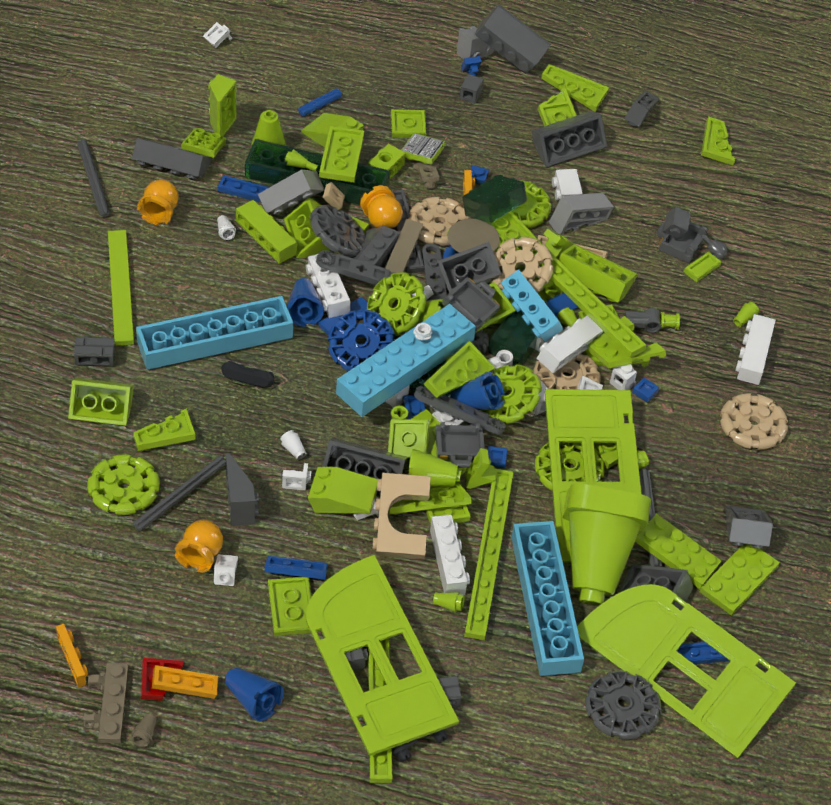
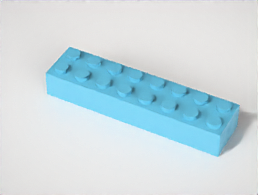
M279 296L136 327L137 343L148 370L293 338V321L283 297Z
M448 304L422 322L429 324L432 329L430 339L418 340L413 333L416 328L414 327L337 379L336 394L363 417L458 352L468 341H474L476 326L452 305Z
M554 522L514 524L511 539L539 675L579 673L582 670L584 656Z

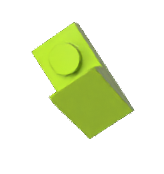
M546 229L543 234L548 238L545 246L556 258L574 244L563 235L550 229Z
M480 448L465 473L466 488L471 489L496 480L495 468L490 465L491 459L487 449Z

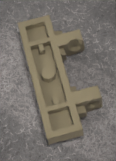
M107 663L106 673L89 675L88 689L97 687L103 693L102 711L98 710V714L95 712L88 715L84 713L83 723L84 727H94V730L99 731V743L121 744L129 670L128 664Z

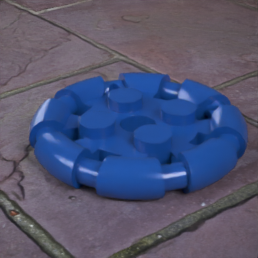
M364 309L356 312V310L350 311L342 315L336 324H333L328 335V342H330L328 347L329 353L336 364L339 363L342 369L350 371L359 365V360L365 361L377 351L392 343L395 333L388 320H384L377 312ZM357 319H364V323L357 324ZM377 323L379 326L375 328L373 324ZM344 326H348L345 331L342 329ZM359 337L367 339L363 345L357 344L356 340ZM380 337H386V341H381ZM343 340V345H337V342ZM346 353L350 356L348 360L344 358Z

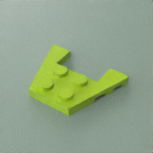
M624 316L620 319L631 331L634 330V323ZM605 332L588 344V351L609 369L632 364L634 360L641 359L644 362L649 361L650 357L659 355V358L666 357V350L658 343H653L647 346L645 351L630 358Z

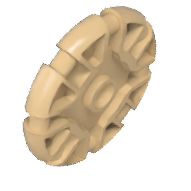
M429 197L423 199L422 203H416L410 210V218H408L409 220L423 223L419 240L427 244L450 246L447 231L456 222L471 219V216L465 213V208H462L461 203L451 198L439 199V197Z
M531 237L512 238L498 246L499 249L493 252L499 269H502L503 273L498 278L493 279L491 283L495 282L500 290L504 289L501 282L516 272L519 265L526 266L525 270L521 273L537 293L543 289L542 287L545 283L548 284L552 276V255L545 245L539 243V240ZM522 246L523 250L517 251L516 247ZM534 250L538 251L536 255L532 253ZM504 253L507 254L505 256V260L501 258L504 255ZM536 276L540 278L537 282L533 281Z
M583 354L576 356L555 373H552L540 361L536 362L533 374H537L540 382L542 381L548 389H577L582 376L599 384L601 383V374L598 372L597 364L588 355L585 356ZM568 372L572 376H565L563 373Z
M751 393L733 397L732 401L729 400L725 403L720 413L722 418L720 423L724 433L731 437L736 444L748 449L757 448V450L769 449L776 446L777 442L780 443L787 434L788 426L786 424L788 419L784 410L774 404L775 401L760 394L752 396ZM750 421H756L758 424L753 425Z

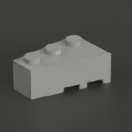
M471 26L470 29L466 30L459 28L457 54L463 60L464 58L477 56L483 58L495 52L492 47L475 35L477 30L475 26Z
M300 170L259 193L258 196L268 214L278 215L284 209L295 206L299 202L325 191L317 171Z
M604 193L562 196L549 224L555 232L564 235L565 231L571 229L577 231L578 227L582 225L591 226L607 220L614 206Z

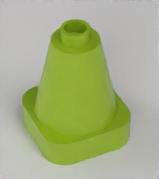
M572 484L566 495L563 518L569 521L573 589L580 592V602L599 606L604 603L605 597L614 595L637 535L648 524L652 501L650 497L589 484Z

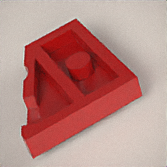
M143 657L141 699L162 701L168 692L152 688L155 665L182 670L184 661Z

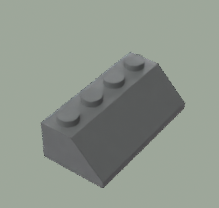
M500 4L480 22L475 32L477 37L525 74L536 66L551 45Z
M589 111L531 131L534 147L545 167L607 147L602 116L595 111Z
M141 138L136 139L132 159L137 160V164L147 166V163L154 164L153 168L163 170L165 167L170 169V173L180 175V172L187 173L186 177L196 179L197 176L203 177L212 160V157Z
M332 438L328 443L323 467H338L375 479H382V473L405 474L408 457Z

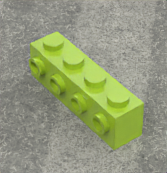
M251 200L236 208V222L279 264L297 254L296 239L293 236L291 237L283 226H280L271 215L265 212L261 205Z

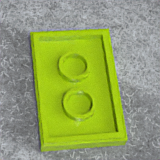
M309 577L268 580L274 636L311 633L306 622V610L312 597Z

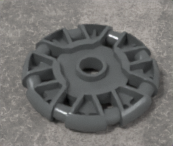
M329 205L316 207L310 215L311 227L315 235L323 240L322 243L335 253L338 251L340 255L347 257L358 255L359 251L363 248L361 244L365 242L364 239L366 237L362 228L356 225L355 220L342 210L338 211L336 207Z
M628 671L608 672L604 677L599 676L589 686L587 690L588 696L585 698L588 717L594 720L593 724L596 728L608 736L612 734L624 740L640 738L641 734H648L660 719L658 716L661 713L660 697L652 689L653 685L642 676L628 674ZM625 682L633 683V686L629 687L625 686L624 684ZM618 701H627L629 706L622 707L619 705ZM604 711L605 715L601 716L599 712ZM638 721L640 725L636 726L634 722Z

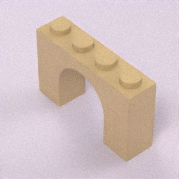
M382 473V479L377 481V491H381L380 498H376L375 510L379 511V518H375L374 530H378L377 538L373 537L372 550H376V556L424 560L427 535L405 534L395 530L391 526L387 514L391 506L400 500L428 501L430 476Z

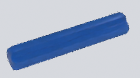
M336 88L299 107L298 112L301 116H306L341 98L342 92Z

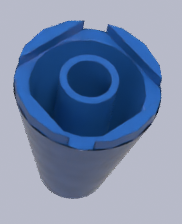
M307 278L298 279L294 284L287 309L295 325L302 327L311 323L314 325L321 320L324 314L323 304L312 282Z
M490 371L452 391L450 398L478 410H496L504 404V400L501 401L504 389L499 377L492 375Z
M241 668L231 669L226 674L225 684L251 718L261 722L267 720L276 712L273 709L276 704H281L284 696V689L279 683Z

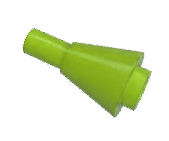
M294 149L292 152L288 151L285 158L287 166L307 168L312 171H316L318 165L309 162Z

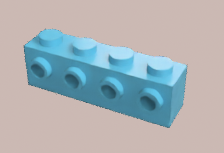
M517 270L501 282L504 288L501 291L507 299L511 298L513 300L511 304L515 310L523 313L521 317L527 325L531 324L533 326L531 330L537 338L541 337L546 342L563 330L559 320L520 270Z

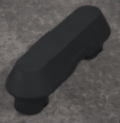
M232 361L225 362L221 367L225 377L235 379L241 383L262 387H270L274 383V374L271 371L248 368Z
M445 729L430 734L434 736L436 743H441L448 739ZM430 735L421 737V738H419V739H424V738H426V737H428V736H430ZM419 739L392 748V754L397 755L399 762L410 759L412 755L408 748L417 743Z

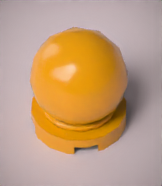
M159 179L152 181L145 188L144 196L137 204V211H140L142 214V219L154 225L164 222L167 224L173 216L174 208L178 205L179 193L176 187L168 180Z
M383 185L374 186V190L368 194L364 193L360 206L374 227L377 228L384 225L391 229L395 228L401 221L403 214L400 202L396 200L394 193L389 187Z
M198 520L189 525L185 530L183 539L177 543L174 549L176 550L174 556L177 561L187 569L189 566L197 568L199 573L209 571L214 563V557L222 548L223 535L220 528L209 520Z

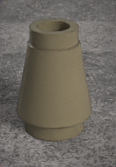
M146 714L131 732V740L135 745L146 747L151 743L157 721L155 716Z

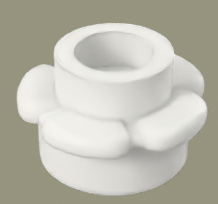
M419 323L413 333L418 340H428L431 338L432 329L427 323Z

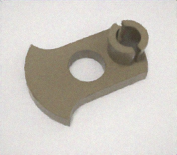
M435 162L433 164L415 163L413 169L419 171L421 180L425 182L424 186L426 188H434L435 182L439 181L437 171L439 164Z

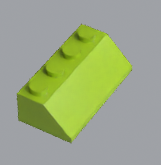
M576 244L563 251L559 258V261L587 288L591 289L595 294L607 297L611 302L619 303L625 298L638 275Z

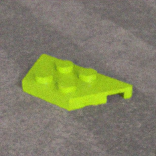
M563 88L559 94L553 95L548 101H544L538 107V112L544 126L577 116L566 88Z

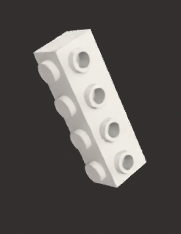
M317 255L308 256L306 272L307 275H311V282L316 287V292L328 317H337L350 312V299L339 274L319 267L316 263ZM322 258V260H324L325 263L329 262L327 258Z
M754 314L752 321L748 320L746 331L749 333L744 335L742 344L745 347H741L739 358H742V361L738 360L735 370L739 372L738 380L759 385L775 319Z
M588 316L583 319L579 318L572 327H566L561 335L556 334L549 343L545 342L539 349L540 353L537 359L552 373H555L588 348V344L602 334L603 330Z
M452 515L432 517L430 533L444 593L460 592V594L465 595L466 587L470 584L469 573L464 570L466 561L465 556H461L460 553L462 544L461 540L457 539L456 536L458 534L457 523L453 522Z

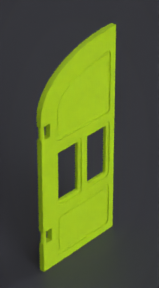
M545 389L555 529L563 563H571L569 521L563 518L566 495L572 484H589L641 494L631 390ZM624 416H628L629 423H624ZM559 442L582 443L585 482L562 481ZM594 443H616L620 482H597Z
M375 555L359 560L327 579L316 590L308 603L306 622L368 755L372 756L459 724V720ZM318 631L322 632L324 639L320 640ZM399 634L403 635L421 670V673L401 680L398 679L380 643L382 640ZM368 646L386 685L363 693L345 653ZM363 717L366 726L362 727L358 718Z
M650 584L624 590L599 605L577 626L581 640L622 671H628L627 673L632 675H640L653 685L652 689L658 693L661 701L737 759L796 685L795 681L769 664L761 656L689 603H686L674 592L663 586ZM673 602H678L684 608L679 610L673 605ZM691 632L730 660V663L716 680L677 652ZM668 661L707 690L692 710L653 681ZM761 663L768 671L765 673L756 665Z

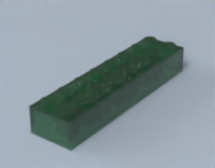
M255 139L245 161V178L277 184L300 170H310L287 166L285 161L288 151L292 152L293 149L309 162L318 165L316 171L319 176L323 155ZM358 163L354 182L320 178L324 189L326 184L332 182L345 195L343 201L360 205L364 193L368 194L374 190V186L383 185L389 187L390 170ZM324 191L318 193L317 195L323 196V195H324Z

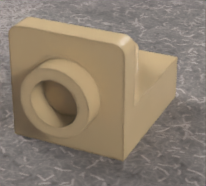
M332 182L326 184L323 198L328 202L329 206L340 210L345 195Z

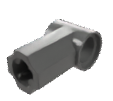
M649 308L644 312L625 311L624 316L634 323V327L645 328L650 333L658 332L661 329L660 311L658 309Z

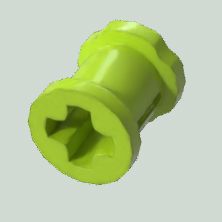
M661 312V328L674 327L679 329L680 313L672 315Z
M395 406L391 410L392 419H407L408 410L403 406Z

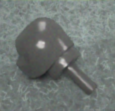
M705 234L701 236L709 244L706 248L716 258L721 260L727 255L728 248L725 243L716 239L711 241Z

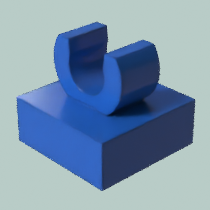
M480 56L464 58L461 65L462 71H468L470 75L477 76L476 73L482 62Z

